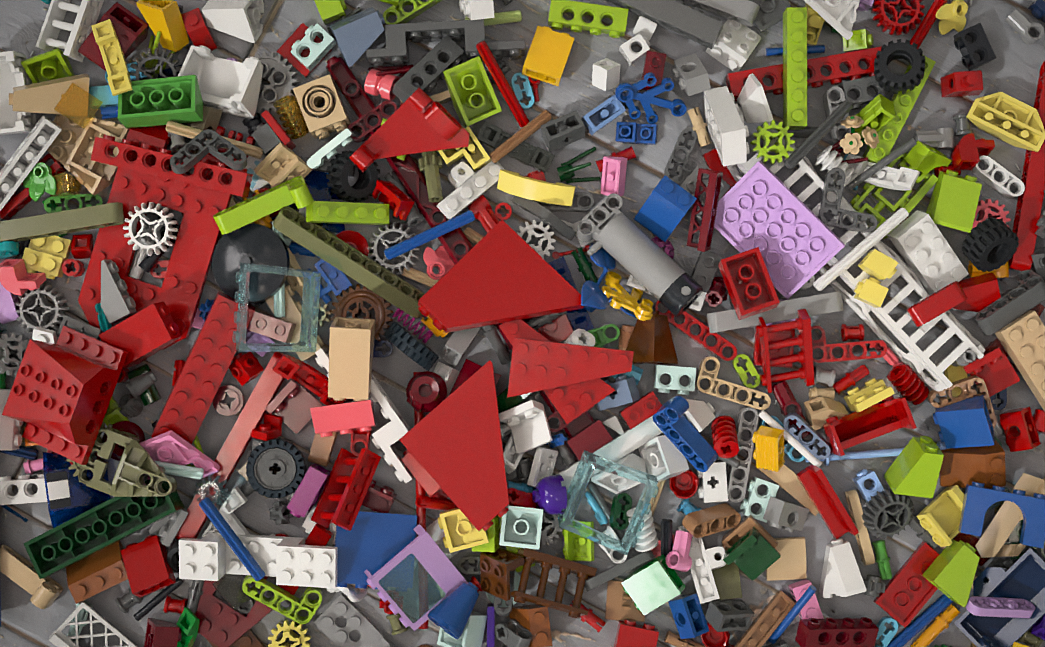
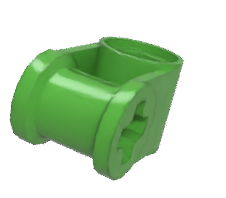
M608 324L587 331L595 337L596 343L594 347H603L605 344L617 340L620 335V330L615 324ZM608 327L616 329L617 334L614 338L606 336L605 331Z

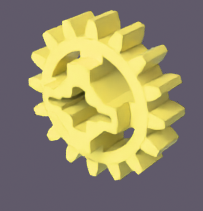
M285 620L284 625L279 622L277 624L278 629L273 628L271 630L274 635L268 637L272 641L268 644V647H296V645L302 644L301 647H310L311 644L307 641L311 639V636H306L308 628L303 630V624L297 626L295 621L289 624L288 620ZM283 631V637L277 639L278 634ZM289 638L290 641L294 642L292 643V645H290L289 642L285 641Z

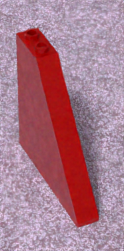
M503 220L491 229L418 300V310L425 317L429 316L433 320V325L440 331L443 329L446 333L583 309L585 307L581 306V294Z
M489 360L399 439L479 532L482 529L487 531L494 524L492 520L497 516L501 518L509 511L507 507L510 505L493 363Z

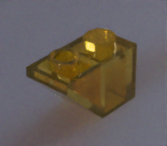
M60 173L54 176L57 182L56 195L50 194L51 197L80 194L79 191L82 190V186L75 176L68 173Z

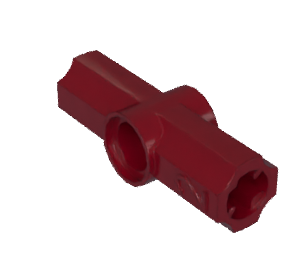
M786 380L772 385V393L780 407L781 414L785 417L788 414L787 407L792 404L795 407L794 413H797L806 421L801 411V406L797 403ZM788 419L789 426L795 425L798 428L796 433H798L801 428L796 425L797 420ZM805 431L801 434V437L804 438L811 432Z

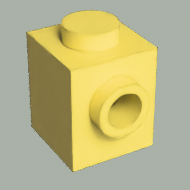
M870 277L857 283L854 289L856 293L854 298L878 308L881 307L889 289L880 285L881 282Z

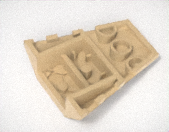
M57 114L53 122L60 126L62 130L47 151L95 196L114 182L118 168L117 166L91 160L95 137L103 138V134L115 137L117 142H122V139L127 138L130 128L127 129L122 124L99 120L93 117ZM115 147L113 150L114 156H117L119 153L118 147Z

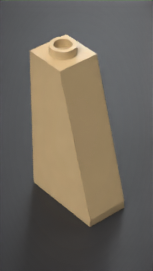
M80 74L13 87V93H9V105H12L13 111L87 116L89 75Z

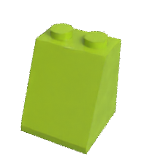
M949 169L946 172L940 171L938 175L939 180L935 184L926 213L929 214L935 224L971 233L982 184L977 181L975 176L967 174L965 177L958 176V172Z
M928 436L913 437L885 472L884 478L894 494L933 498L944 454L932 438Z
M952 539L953 543L945 547L922 576L950 600L965 607L980 557L975 554L976 549L970 544L964 543L961 540L957 542Z

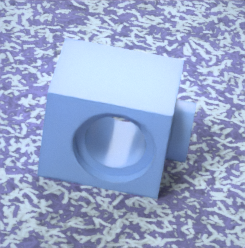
M863 469L856 473L857 477L853 478L860 494L866 501H870V496L874 497L877 495V491L881 493L884 489L877 475L872 470L867 471V469ZM870 478L872 481V485L870 488L866 489L864 487V482L866 479Z

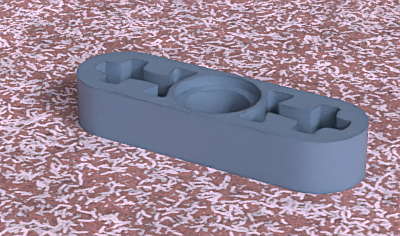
M789 413L785 416L784 428L812 455L820 460L829 457L831 452L830 444L800 415ZM788 419L797 420L796 425L801 428L798 433H796L798 428L795 425L789 426ZM809 431L812 433L813 438L805 441L801 434ZM816 439H818L817 445H818L819 447H821V448H822L823 446L826 447V448H825V452H826V453H824V452L818 453V447L814 444V442L816 441Z

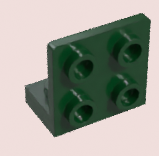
M753 527L725 551L723 561L728 566L734 562L753 581L781 557V554Z

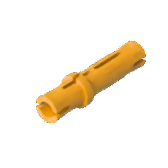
M950 604L940 616L935 617L936 620L910 646L927 647L945 628L949 627L951 621L961 612Z

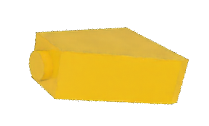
M139 0L136 2L137 7L155 36L158 31L161 32L159 43L163 48L177 52L190 43L177 1Z

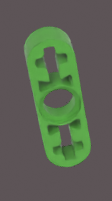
M91 193L52 196L44 201V210L47 214L62 211V206L56 207L55 211L47 208L51 201H55V204L59 205L62 204L61 200H65V209L72 210L67 205L71 199H76L79 202L78 208L83 207L81 198H85V202H91V198H95L96 201L100 202L96 205H102L103 200L100 195L96 194L94 196ZM85 204V207L92 206L91 204Z

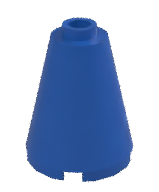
M471 582L461 584L434 607L427 617L437 626L443 628L446 633L458 640L479 597L478 587Z

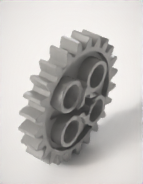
M263 51L260 57L256 52L255 57L261 60L262 65L267 68L266 72L262 74L259 95L262 92V96L258 98V113L261 114L264 110L271 112L273 109L277 114L278 107L285 110L283 104L291 105L288 99H295L292 91L295 88L293 85L299 83L298 80L293 79L297 76V73L290 72L294 67L292 64L287 66V59L281 61V54L275 58L274 52L271 51L268 56ZM278 75H284V80L281 83H275V78ZM263 81H269L270 85L264 86ZM269 92H275L274 99L267 100V94Z

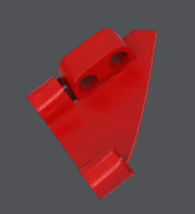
M419 87L349 159L364 172L376 159L468 147L470 133L440 103L434 102Z

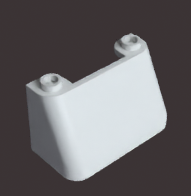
M191 45L178 76H197L203 106L222 110L223 113L249 119L254 118L257 111L263 73L261 60L256 57L245 58L244 63L214 57L208 47Z
M16 51L0 52V135L30 133L37 123L36 113L13 111L12 105H9V93H13V87L31 84V79L21 64V61L27 58L23 53Z

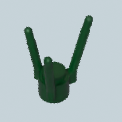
M596 147L583 152L565 163H561V166L557 167L560 181H566V184L600 181V177L572 178L575 176L574 171L591 166V162L572 167L571 164L594 152Z

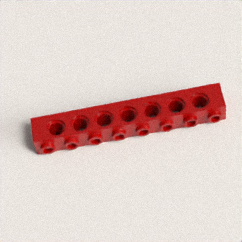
M881 47L807 59V72L810 75V79H807V86L818 88L822 87L823 83L830 82L831 85L842 83V80L845 79L855 80L860 79L862 76H875L874 60L877 52L881 51ZM859 61H864L867 69H862L859 66ZM783 64L728 73L725 77L727 88L730 93H733L735 102H737L744 82L752 73L761 83L765 96L766 93L772 92L774 95L783 94ZM840 64L847 66V73L840 70ZM821 68H826L829 71V75H822ZM763 78H769L772 81V85L766 86L763 83Z
M103 134V138L95 137L91 155L92 161L248 198L253 174L247 173L248 169L246 168L233 170L229 169L225 163L216 162V165L209 164L210 160L202 158L194 165V173L192 175L188 171L183 174H176L169 167L170 159L173 156L171 155V150L160 148L159 151L152 150L153 146L142 143L138 147L134 146V141L122 139V142H117L115 137ZM115 147H118L119 153L117 156H114L113 150ZM136 151L138 157L133 161L132 154ZM153 156H155L157 160L154 166H152L151 164V158ZM212 169L214 175L209 180L207 172ZM228 174H231L233 178L230 184L226 182Z

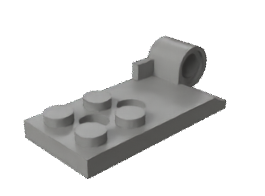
M343 593L314 621L338 647H396ZM337 617H345L347 624L339 626L336 622ZM358 630L361 633V638L353 640L350 632Z

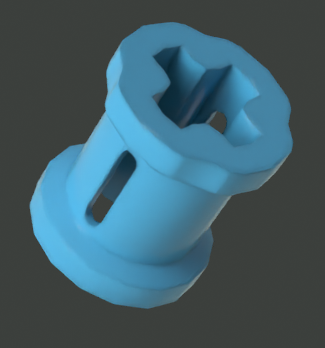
M688 498L684 499L676 510L687 515L702 510V508H697Z

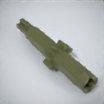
M436 151L422 152L423 158H419L420 171H425L429 202H440L443 200L439 169L443 168L442 157L437 156Z

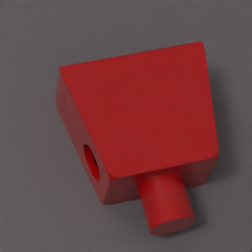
M981 70L953 72L940 78L942 98L979 95L983 91Z

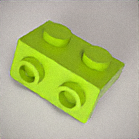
M571 520L565 522L562 531L564 536L563 555L565 559L569 561H594V521Z

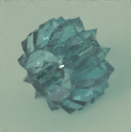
M213 474L208 475V479L204 476L201 479L202 483H196L200 490H196L194 493L201 496L197 501L200 502L208 497L214 506L216 504L221 506L223 504L222 499L226 500L228 498L224 492H228L229 488H223L227 481L225 480L220 483V475L215 480ZM214 487L215 490L213 491H216V494L210 495L211 491H208V489Z

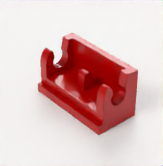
M377 180L372 197L376 199L379 192H381L378 200L384 204H389V208L394 212L393 215L396 218L399 216L401 220H406L415 202L392 182Z

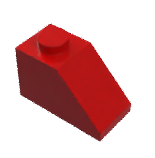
M199 8L181 14L186 31L194 46L200 47L202 45L208 47L211 51L218 49L211 30L207 26L206 20Z

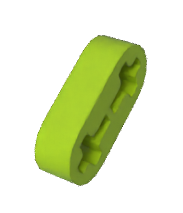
M745 354L736 355L732 360V365L742 384L751 389L759 386L760 376L750 358ZM738 358L746 360L744 365L747 370L744 371L742 366H737ZM747 372L751 377L755 376L754 385L751 383L747 384Z

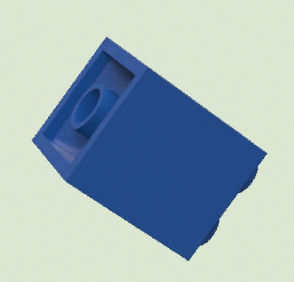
M664 175L633 220L666 242L697 198Z
M984 395L968 398L942 408H936L935 413H933L934 422L936 425L939 424L941 431H938L941 443L945 442L946 449L995 445L994 428Z

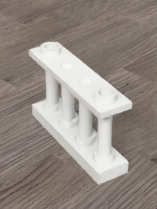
M52 0L35 47L46 52L52 51L54 47L65 50L64 55L83 62L84 55L78 52V50L92 32L91 25L96 24L104 0H82L80 6L71 4V0ZM67 11L77 13L74 24L64 22ZM60 29L71 31L68 42L57 40Z

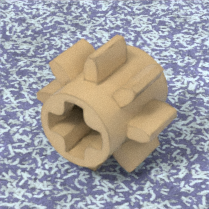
M317 302V307H309L312 313L307 315V317L314 319L312 321L313 325L318 321L322 327L324 321L331 322L328 316L332 313L327 311V304L321 307L320 302ZM319 309L320 311L325 313L323 316H321V320L319 317H316V313H319Z

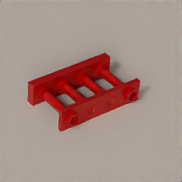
M806 309L797 310L798 318H795V321L766 326L763 317H758L759 325L756 326L757 336L760 337L763 369L760 381L761 385L766 387L768 393H772L771 383L795 378L804 379L807 386L815 385L811 318ZM795 328L799 330V335H796L794 338L768 342V333ZM795 345L800 347V351L797 354L769 358V350ZM798 361L801 363V368H798V370L771 375V366Z
M341 448L311 521L325 528H328L332 522L345 530L351 531L381 457L366 448L361 449L359 456H355L353 453Z

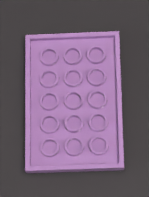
M761 160L718 201L714 227L740 253L759 247L773 286L787 300L845 247V244Z

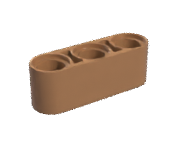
M333 432V436L322 438L320 434H315L308 462L327 467L338 432Z
M723 503L687 514L682 521V525L695 538H701L736 527L741 521V515L728 503Z

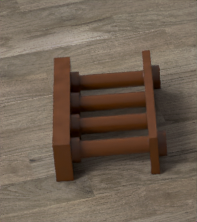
M528 548L518 549L517 555L524 557V565L518 591L510 592V597H513L515 602H531L569 613V617L580 619V616L588 615V611L580 609L585 581L590 577L596 576L597 568ZM534 563L541 564L540 567L542 568L536 596L525 594L531 565ZM552 568L559 569L558 572L560 573L554 601L544 599L549 571ZM570 573L576 574L578 578L572 606L562 604L567 576Z

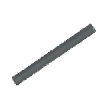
M913 138L858 175L846 186L851 191L917 145L916 141Z
M591 481L586 485L609 521L611 510L595 483ZM613 529L626 551L628 552L633 549L624 531Z

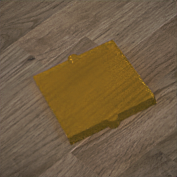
M72 82L67 91L61 94L62 98L54 110L85 129L92 117L96 116L95 113L103 102Z

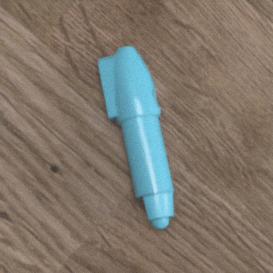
M586 492L587 502L595 512V518L601 526L607 524L608 520L592 494Z

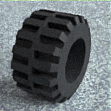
M897 39V43H893L892 40L888 42V46L884 44L881 47V51L877 52L874 60L876 82L879 81L881 88L885 87V91L890 92V90H893V94H898V91H902V94H904L907 89L910 91L914 90L915 85L918 86L921 79H923L925 55L923 56L921 48L917 49V44L913 43L910 45L909 40H906L904 43L901 42V39ZM895 59H904L911 64L912 68L906 74L896 75L891 73L887 66Z
M342 151V154L338 153L335 155L336 159H331V166H327V170H329V174H326V179H329V182H327L328 187H332L331 192L339 198L356 202L367 200L368 196H372L377 180L381 179L378 177V174H381L380 169H376L378 166L377 162L374 161L364 172L357 167L359 172L358 180L353 186H350L348 173L356 165L349 157L355 151Z
M992 218L991 220L988 219L983 223H979L971 230V233L967 234L966 239L963 241L962 251L979 271L990 272L1005 265L1013 257V254L1017 251L1016 248L1019 246V239L1002 220Z

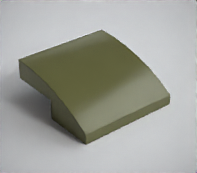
M734 562L729 566L726 564L721 568L711 570L720 598L718 600L742 598L739 568Z

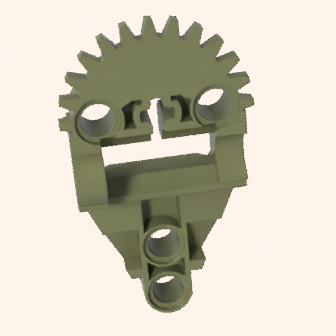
M102 422L87 465H81L66 459L67 462H73L69 470L76 469L73 476H78L79 482L114 497L167 496L177 489L175 478L165 474L166 469L159 467L150 454L139 444V437L129 432L114 429L112 424L105 428V422ZM102 432L107 434L106 442L101 439ZM119 444L124 446L125 449L113 481L109 482L103 479L108 466V462L105 459L111 458L115 445ZM96 452H98L97 455H98L99 457H102V458L97 459V456L94 455V454H95ZM88 469L93 472L92 479L87 477ZM145 474H148L151 478L149 484L144 482L143 477ZM163 481L169 483L170 488L168 491L162 488Z

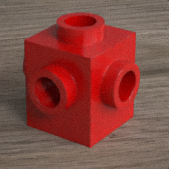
M251 351L244 355L240 353L232 359L234 362L229 366L232 375L242 386L255 379L264 371L258 359Z

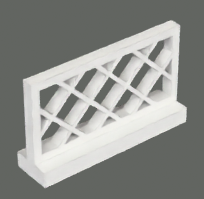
M84 601L49 636V641L56 647H80L78 638L91 637V647H93V637L105 636L104 647H138ZM82 608L90 613V620L78 621L77 614ZM101 622L105 625V633L93 634L92 623ZM90 623V634L78 635V624ZM67 625H75L76 635L66 636L62 630ZM117 635L120 638V645L108 646L107 636Z

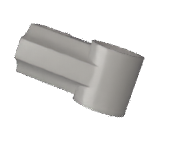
M1019 7L1005 19L1021 35L1022 41L1026 44H1034L1044 35V27L1030 19ZM1029 30H1033L1036 33V37H1032L1029 34Z
M953 128L914 132L913 139L916 142L919 140L937 150L954 149Z

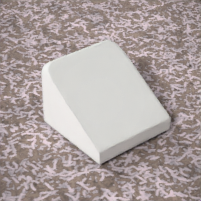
M640 16L633 34L637 35L640 33L642 37L645 36L650 41L657 24Z
M613 415L601 421L620 435L624 434L616 416Z

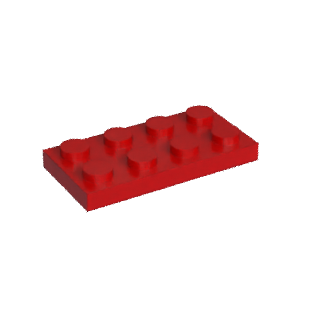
M922 542L886 585L885 593L881 592L879 597H876L873 601L905 628L938 589L922 575L939 556V553L927 543Z

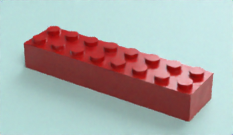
M218 291L152 430V438L172 430L192 445L252 320L255 307L237 301Z

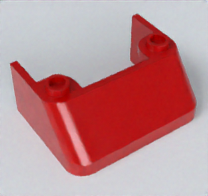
M893 395L861 412H853L840 418L837 415L827 418V423L823 424L826 440L831 446L830 453L839 456L845 455L844 449L897 429L917 428L906 398L893 397Z

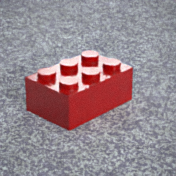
M759 247L720 260L718 267L739 320L777 308L780 301Z

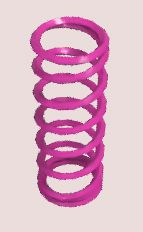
M398 308L392 317L395 318L399 315L398 322L404 320L403 326H407L410 323L408 331L415 328L413 335H417L421 331L418 339L424 338L422 342L425 344L432 337L433 333L429 330L421 337L426 326H423L416 332L421 321L410 328L416 318L413 317L405 324L410 315L406 314L400 319L404 311Z

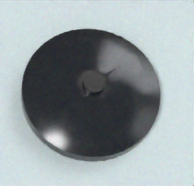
M252 223L224 234L217 243L212 258L213 275L220 289L229 297L247 303L261 302L275 295L285 283L290 267L289 253L283 239L272 229Z

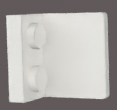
M530 400L499 414L500 421L511 427L518 454L552 441L542 403Z

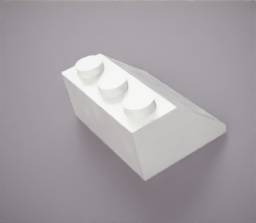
M0 389V450H17L22 443L20 426L23 425V421L2 415L11 389Z

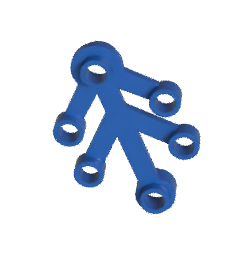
M647 73L643 80L632 85L629 83L620 84L615 90V95L619 101L626 103L631 119H638L641 115L639 107L635 106L633 99L639 100L646 113L647 122L654 124L658 121V115L653 111L650 104L668 108L676 117L686 113L687 108L683 100L674 99L671 101L656 97V95L665 91H671L674 88L673 80L671 78H664L660 85L643 93L638 92V90L646 86H654L657 82L653 73Z

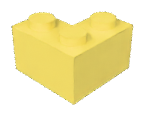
M467 126L465 129L470 133L468 147L437 150L447 167L465 157L474 172L491 162V159L470 127Z

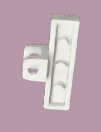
M491 161L475 174L466 163L460 162L448 175L450 184L456 190L438 203L437 207L448 220L454 218L496 184L499 179L500 169L504 168L499 162L493 163Z
M684 526L678 527L679 531L689 532ZM692 536L689 556L692 559L690 571L700 604L718 600L720 598L711 570L726 565L723 561L724 548L713 547L705 550L702 537L695 538ZM720 555L721 560H715L714 556Z

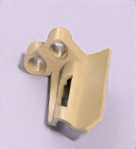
M1023 473L1013 489L1026 491L1025 495L1033 496L1034 493L1045 495V477L1041 479ZM1004 501L975 545L981 558L1019 556L1027 546L1021 543L1004 545L1018 522L1023 520V514L1015 503Z

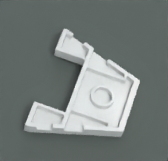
M238 486L232 490L219 512L235 534L250 535L233 513L234 510L248 501ZM211 522L202 537L209 532L219 533V531Z

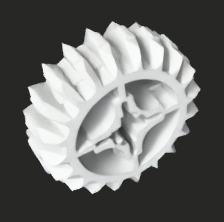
M149 202L148 207L146 203L141 204V209L135 206L134 210L136 213L129 211L128 214L132 218H125L124 221L129 223V226H123V229L129 230V233L124 234V237H131L127 243L128 245L134 244L133 250L136 251L140 248V254H144L147 250L148 256H152L153 250L156 255H160V248L166 252L167 247L165 244L173 246V243L169 240L170 238L177 239L175 235H172V232H178V228H172V225H176L177 221H170L174 214L169 213L166 215L169 210L167 207L162 209V204L158 203L155 207L153 202ZM156 213L161 219L152 222L145 214ZM141 219L142 228L136 233L137 223ZM165 224V235L161 239L160 229ZM148 225L154 226V229H152L154 230L153 233L147 231L149 229L147 228ZM150 236L157 244L146 245L141 239Z

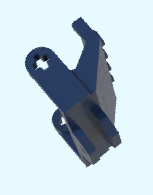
M1029 548L1009 569L987 567L973 581L974 596L1025 599L1035 606V611L1030 618L976 616L967 610L954 624L976 647H1012L1013 643L1017 642L1045 614V558L1037 550Z

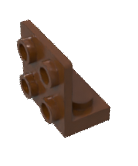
M499 548L496 552L480 553L481 589L505 601L510 600V571L523 566L524 557L503 548Z

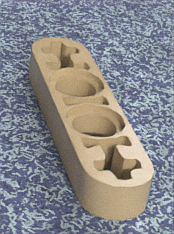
M855 489L846 491L845 498L850 517L859 531L855 537L864 566L874 564L875 557L868 530L863 524L864 520L861 516L863 511L858 493Z

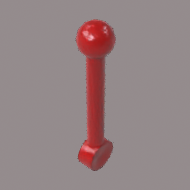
M586 245L583 251L587 252L590 245ZM573 250L560 253L555 251L552 253V257L558 259L560 256L570 255Z

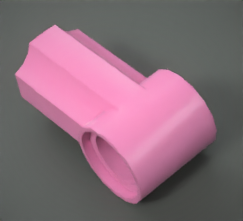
M676 530L673 549L666 557V565L669 568L681 572H687L691 568L692 559L689 556L693 536L691 533Z

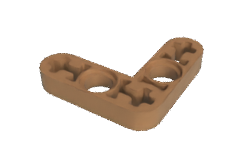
M975 375L952 382L953 385L943 391L931 390L929 392L928 402L936 408H942L967 398L984 395L993 428H995L997 419L986 384L980 377ZM974 381L979 383L977 390L980 394H977L976 390L971 387L974 385ZM954 387L961 388V394L957 397H953L951 393ZM936 394L944 396L939 398L940 402L938 403L935 400H933L936 398Z

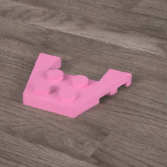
M172 430L139 443L154 461L184 466L193 463L195 467L204 469L203 477L214 474L220 469L219 464Z

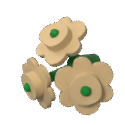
M856 115L848 116L845 120L841 121V125L845 126V128H851L852 135L847 133L845 138L840 140V146L844 148L843 151L846 154H858L863 143H866L872 149L876 148L879 143L877 131L869 126L862 130L863 139H861L860 134L855 133V128L860 127L864 123V120Z

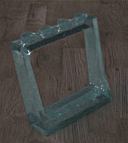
M240 263V271L236 273V283H239V291L235 292V303H238V311L234 312V323H237V331H233L232 335L233 343H236V350L238 352H316L321 273L312 270ZM251 272L304 278L300 340L298 343L246 344Z
M584 450L567 491V507L562 509L564 514H558L557 516L559 527L627 555L630 547L634 548L636 545L637 531H642L643 517L645 514L648 515L651 510V498H655L658 494L657 477ZM595 469L646 484L622 540L610 537L574 519Z

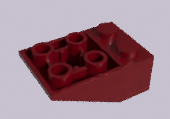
M116 2L102 16L98 23L111 20L126 59L147 38L149 25ZM92 30L78 52L106 71L100 48L96 43Z

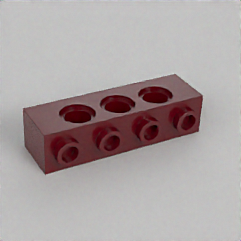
M867 617L800 619L795 641L800 647H874L879 628Z

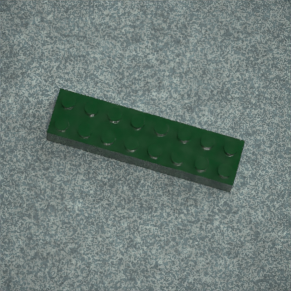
M151 479L145 481V483L149 484ZM163 481L162 488L165 491H168L170 486L168 482ZM177 490L167 496L114 497L23 544L39 579H42L185 507Z

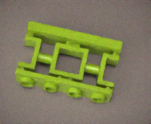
M902 154L889 163L887 167L892 168L899 159H902L897 167L908 168L904 160L907 154ZM921 172L916 183L925 179L909 198L907 197L912 190H901L904 193L894 205L880 194L883 187L866 183L862 187L864 191L861 195L856 194L849 203L852 204L851 206L857 212L862 213L866 210L870 215H873L878 221L877 229L886 221L879 214L884 207L891 213L895 212L897 208H905L910 213L939 179L934 174L930 175L928 173L926 175ZM875 187L876 190L871 195L879 202L874 208L868 203H864L859 207L860 203Z

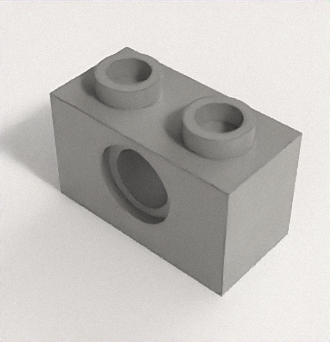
M696 53L674 60L675 68L672 69L674 78L678 80L681 90H685L688 96L711 89L708 72Z
M770 496L763 519L770 521V526L778 529L782 527V529L793 533L794 529L798 531L803 530L809 509Z

